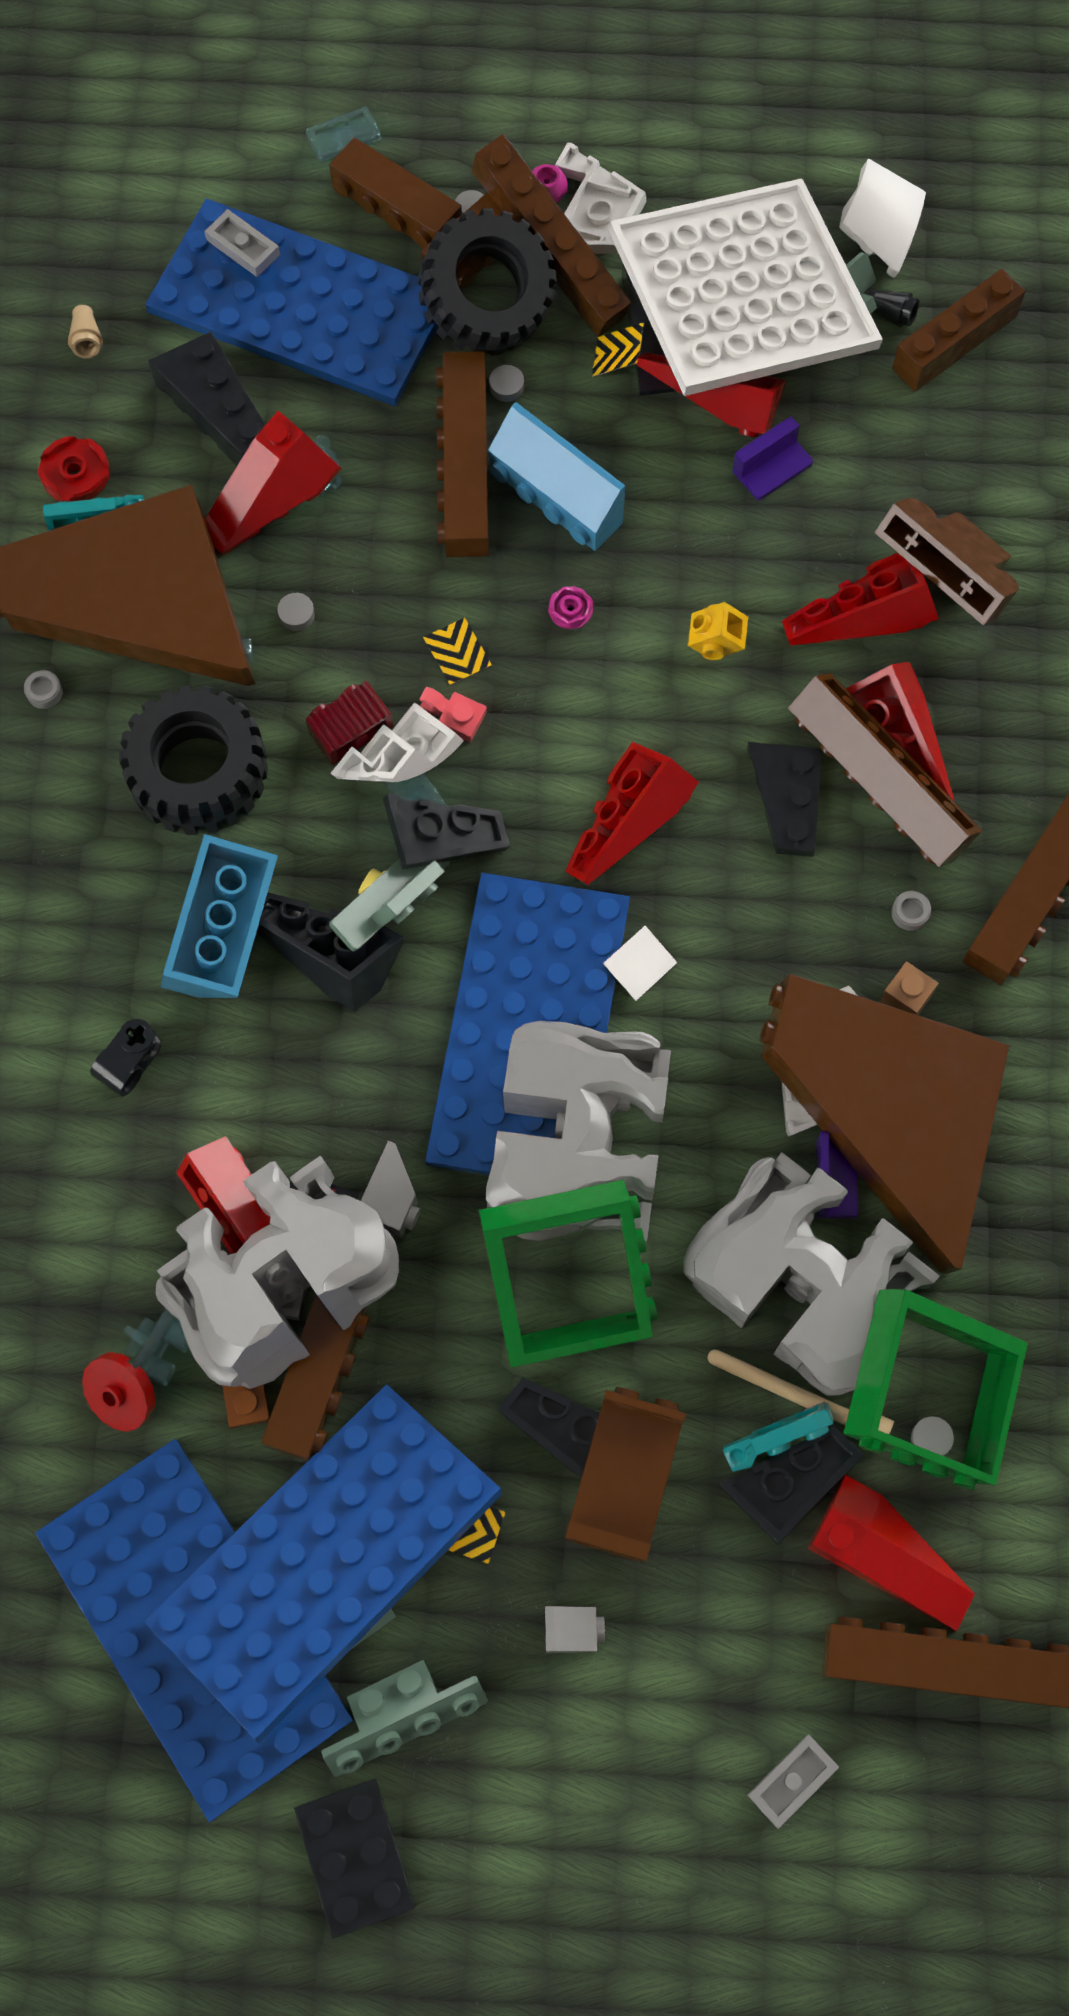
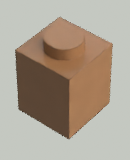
M906 961L884 991L879 1003L919 1015L939 983Z

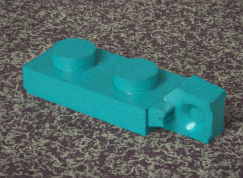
M125 495L124 497L117 496L116 498H94L92 500L74 502L62 501L43 505V515L50 531L142 501L144 497L143 495Z
M824 1401L752 1431L751 1435L724 1445L723 1451L731 1470L734 1472L752 1467L757 1455L766 1451L769 1456L782 1453L791 1447L790 1441L805 1436L806 1440H812L826 1434L829 1431L828 1426L833 1424V1413L828 1402L825 1403Z

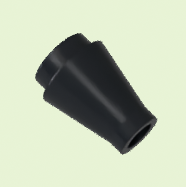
M873 288L869 291L868 295L874 297L877 306L873 311L874 313L900 328L903 325L910 327L913 324L918 313L920 301L918 298L913 297L912 293L881 291Z

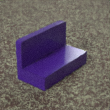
M792 416L735 453L732 472L758 501H761L794 479L813 464V459L797 442L800 425Z
M820 1131L816 1140V1169L820 1168L846 1188L848 1193L838 1207L824 1208L817 1211V1218L856 1219L858 1217L857 1172L829 1139V1131Z

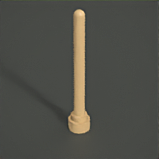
M714 1349L708 1353L707 1358L710 1364L805 1408H810L824 1401L825 1403L828 1402L833 1413V1420L846 1425L849 1409L720 1350ZM881 1416L878 1430L890 1434L894 1421Z

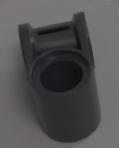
M141 1019L127 1021L107 1048L94 1061L90 1070L91 1076L120 1096L128 1095L135 1088L144 1071L158 1055L161 1049L159 1036L146 1021ZM137 1037L141 1039L146 1038V1041L143 1044H140L138 1042L134 1043Z

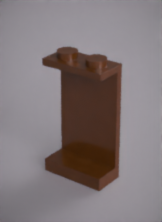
M616 1387L614 1392L608 1390L605 1392L565 1540L645 1564L686 1413L678 1411L679 1405L674 1402L655 1398L654 1404L639 1400V1393L636 1391Z

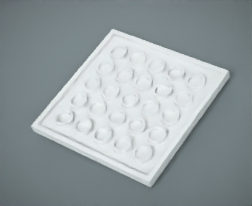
M802 178L610 221V236L684 396L880 348L883 339Z

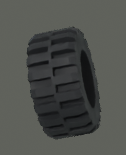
M482 208L479 215L476 216L473 210L463 212L459 220L452 218L444 225L441 232H437L421 263L422 268L418 276V285L421 286V290L418 296L420 305H426L427 307L424 315L429 324L437 323L439 328L436 333L443 340L447 336L455 340L453 347L461 351L464 346L472 348L471 352L489 350L491 356L502 354L505 348H508L510 351L514 350L525 339L528 340L548 314V309L553 303L556 292L552 288L557 282L556 271L550 269L554 261L551 251H543L541 247L545 242L539 232L533 236L528 231L531 224L524 219L520 223L513 221V213L502 210L500 216L494 215L493 208ZM474 255L490 256L503 263L509 269L516 282L517 298L514 304L506 310L487 311L470 303L464 297L457 284L456 269L458 264L464 258Z
M192 685L180 686V692L172 694L170 689L159 693L161 698L155 702L151 699L141 705L143 712L140 715L134 713L128 721L131 731L126 730L122 734L120 743L123 749L119 752V763L123 769V777L134 801L140 810L145 811L147 818L155 824H159L162 821L166 830L176 833L179 827H181L186 835H198V829H206L208 834L218 832V825L227 823L230 827L239 821L237 815L240 812L248 814L254 807L252 798H260L264 790L262 780L267 778L268 766L259 727L255 719L251 718L249 710L242 702L235 704L233 696L224 691L216 695L213 687L201 686L200 691H193ZM209 738L222 743L228 748V755L222 767L213 776L201 782L190 784L178 783L167 779L161 774L162 764L168 753L175 746L186 740Z

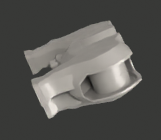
M535 1021L523 1024L517 1028L514 1034H512L503 1089L505 1113L556 1119V1138L497 1131L494 1160L486 1186L487 1208L623 1179L628 1191H634L643 1199L652 1201L658 1155H647L643 1158L635 1154L625 1156L611 1155L613 1134L610 1117L616 1110H630L631 1103L642 1109L652 1121L662 1123L671 1050L660 1049V1042L644 1032L603 1033L575 1024L553 1021ZM639 1202L641 1217L634 1219L635 1228H642L645 1244H647L652 1203ZM618 1213L516 1236L525 1240L540 1242L584 1229L621 1230Z
M781 1152L776 1160L772 1157H767L752 1165L740 1186L736 1198L721 1208L702 1226L686 1250L683 1259V1273L692 1281V1286L710 1304L726 1314L741 1329L777 1284L783 1281L786 1284L784 1289L791 1297L800 1303H804L806 1300L811 1305L784 1337L773 1355L796 1369L810 1385L825 1396L842 1395L855 1389L878 1291L883 1289H906L912 1292L915 1289H928L939 1278V1275L910 1252L906 1254L900 1264L891 1265L892 1260L903 1256L913 1242L883 1218L873 1230L871 1237L863 1242L858 1256L850 1260L831 1244L815 1238L809 1227L814 1219L813 1214L824 1208L838 1207L848 1191L820 1168H817L811 1177L806 1170Z
M321 1156L290 1177V1180L298 1190L290 1188L289 1179L275 1161L269 1162L244 1180V1185L255 1198L262 1211L271 1217L270 1225L252 1234L237 1253L228 1255L224 1250H221L220 1241L224 1228L209 1208H203L177 1226V1232L187 1243V1250L157 1270L161 1276L156 1283L158 1301L171 1315L180 1321L185 1339L194 1359L207 1376L219 1385L231 1387L240 1385L254 1388L274 1381L293 1362L310 1355L279 1309L287 1302L298 1299L303 1291L310 1286L338 1324L345 1330L350 1327L355 1316L364 1307L380 1299L396 1284L399 1273V1255L395 1240L389 1231L384 1229L377 1211L364 1202L347 1195H338L331 1190L330 1187L334 1180V1175Z

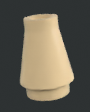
M78 305L72 311L73 318L68 345L76 356L92 358L99 353L103 345V339L94 319L93 310L87 305Z

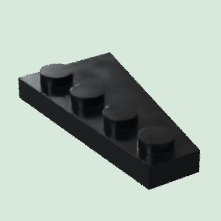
M522 1378L497 1409L498 1412L582 1479L600 1412L588 1409L565 1396Z

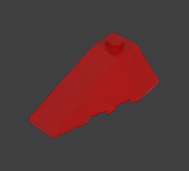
M645 352L638 357L637 366L683 395L666 356ZM764 376L686 395L685 397L728 425L739 428L740 434L759 437V434H764L771 428L786 380Z
M279 410L254 438L205 517L212 544L223 555L259 534L260 529L277 518L281 520L289 515V510L305 500L310 502L318 497L342 469Z
M896 553L866 567L868 574L854 583L847 579L839 584L838 593L828 599L818 598L781 622L789 644L792 646L905 633L912 629L922 628L929 622L939 619L923 574L903 556Z
M910 662L891 664L847 687L846 689L955 801L926 699Z
M632 741L611 771L607 783L611 786L604 802L597 801L593 810L597 818L592 828L582 833L565 870L566 873L589 885L679 812L681 807L690 800L692 792L699 782L672 758Z
M847 1475L842 1479L807 1549L957 1632L975 1593L883 1495Z

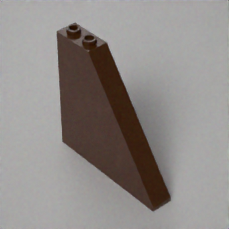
M192 485L0 547V618L5 617L13 630L245 686L255 684L203 511Z
M790 974L772 988L768 1005L773 1007L770 1020L765 1021L759 1041L764 1043L761 1057L823 1131H829V1139L938 1271L949 1274L961 1270L1009 1045Z

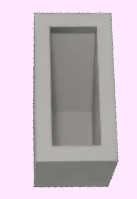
M388 1141L361 1202L377 1211L384 1229L388 1230L390 1234L402 1238L406 1229L413 1230L421 1208L416 1207L418 1204L416 1194L395 1143Z
M545 1607L546 1653L597 1652V1643H605L604 1617H596V1607Z

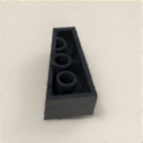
M212 331L148 360L155 385L163 393L166 392L173 399L174 404L183 413L186 412L196 422L197 427L205 435L208 434L217 443L218 448L238 466L254 438L264 428L265 423Z

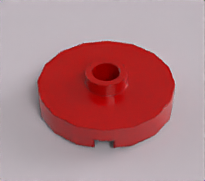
M66 436L54 441L43 451L40 457L41 462L38 466V475L45 491L55 500L61 502L91 500L104 490L110 478V464L103 448L94 440L86 437V440L77 439L76 436ZM74 471H80L77 474L70 475Z
M108 1352L95 1358L85 1368L82 1379L85 1398L91 1410L98 1418L113 1429L125 1432L138 1429L149 1420L150 1413L155 1409L156 1399L153 1385L146 1372L140 1366L134 1368L132 1364L128 1363L131 1360L129 1357L120 1353Z

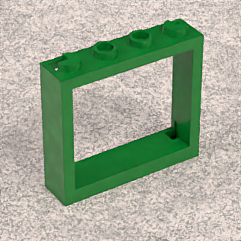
M624 1179L479 1210L511 1368L653 1337L651 1321L657 1320V1311L653 1296L647 1297L645 1289L652 1286V1280L647 1262L641 1263L640 1253L647 1252L642 1228L636 1229L634 1219L641 1217L637 1195L629 1196ZM619 1213L635 1311L521 1335L502 1238Z
M906 1289L879 1290L844 1434L860 1440L858 1447L875 1453H883L885 1450L891 1453L890 1459L895 1462L915 1466V1463L923 1465L922 1472L939 1478H946L947 1475L954 1477L953 1484L970 1490H974L976 1484L996 1486L1028 1342ZM905 1318L988 1354L963 1464L878 1430Z

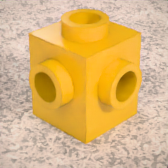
M726 602L712 604L705 609L696 611L691 614L688 646L708 660H720L724 656L745 650L748 616Z

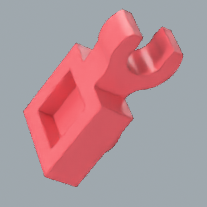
M426 687L420 697V701H422L420 707L428 713L440 717V722L470 743L487 713V706L456 692L452 694L450 700H447L438 691Z

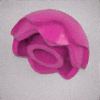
M543 164L532 170L537 179L548 187V192L556 203L567 193V178L557 166Z
M575 586L562 587L557 592H554L550 598L548 609L550 618L561 628L568 630L578 629L591 619L593 600L581 588ZM572 607L574 610L569 611L568 608Z

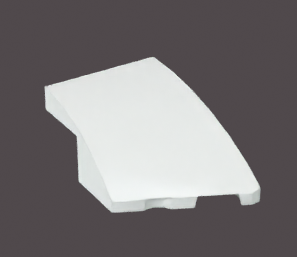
M868 159L861 168L857 189L843 208L839 228L856 241L860 248L869 256L877 254L889 266L886 273L895 278L902 267L915 234L926 192Z
M414 702L393 730H390L383 724L361 753L351 747L331 774L337 779L399 782L411 779L443 762L464 740Z

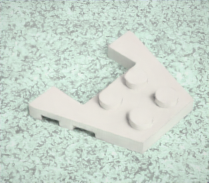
M568 142L555 166L560 168L567 178L581 181L582 183L564 214L594 254H618L609 233L610 221L640 215L647 202L645 191L615 171L612 173L608 172L600 166L597 159L591 155L588 157L584 156L579 152L576 145Z

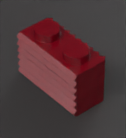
M364 681L361 685L354 684L347 687L336 701H332L331 704H321L315 707L305 720L310 736L317 743L323 754H325L331 765L341 761L351 747L358 750L369 743L383 724L389 729L394 727L392 714L367 681Z

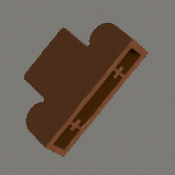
M907 498L893 504L874 532L983 626L998 618L1019 589L1016 580L1002 570L1010 559V554L959 512L938 519L928 505L917 499Z

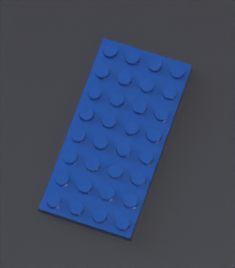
M207 198L145 304L147 312L202 334L212 331L214 337L218 340L394 407L397 406L438 328L436 322L429 324L424 315L427 307L426 305H420L418 294L421 286L418 285L417 276ZM227 209L279 246L280 256L258 277L206 240L204 231Z
M481 873L425 1160L426 1165L489 1176L494 1160L497 1131L556 1138V1119L505 1113L503 1089L512 1034L523 1024L535 1021L566 1022L607 1033L616 978L603 963L622 947L630 896Z
M386 1384L322 1447L320 1453L317 1452L166 1599L144 1623L259 1744L502 1495L501 1488Z
M175 1438L35 1532L210 1823L349 1725L354 1719L325 1675L258 1744L144 1623L166 1599L235 1533L234 1528L179 1441Z

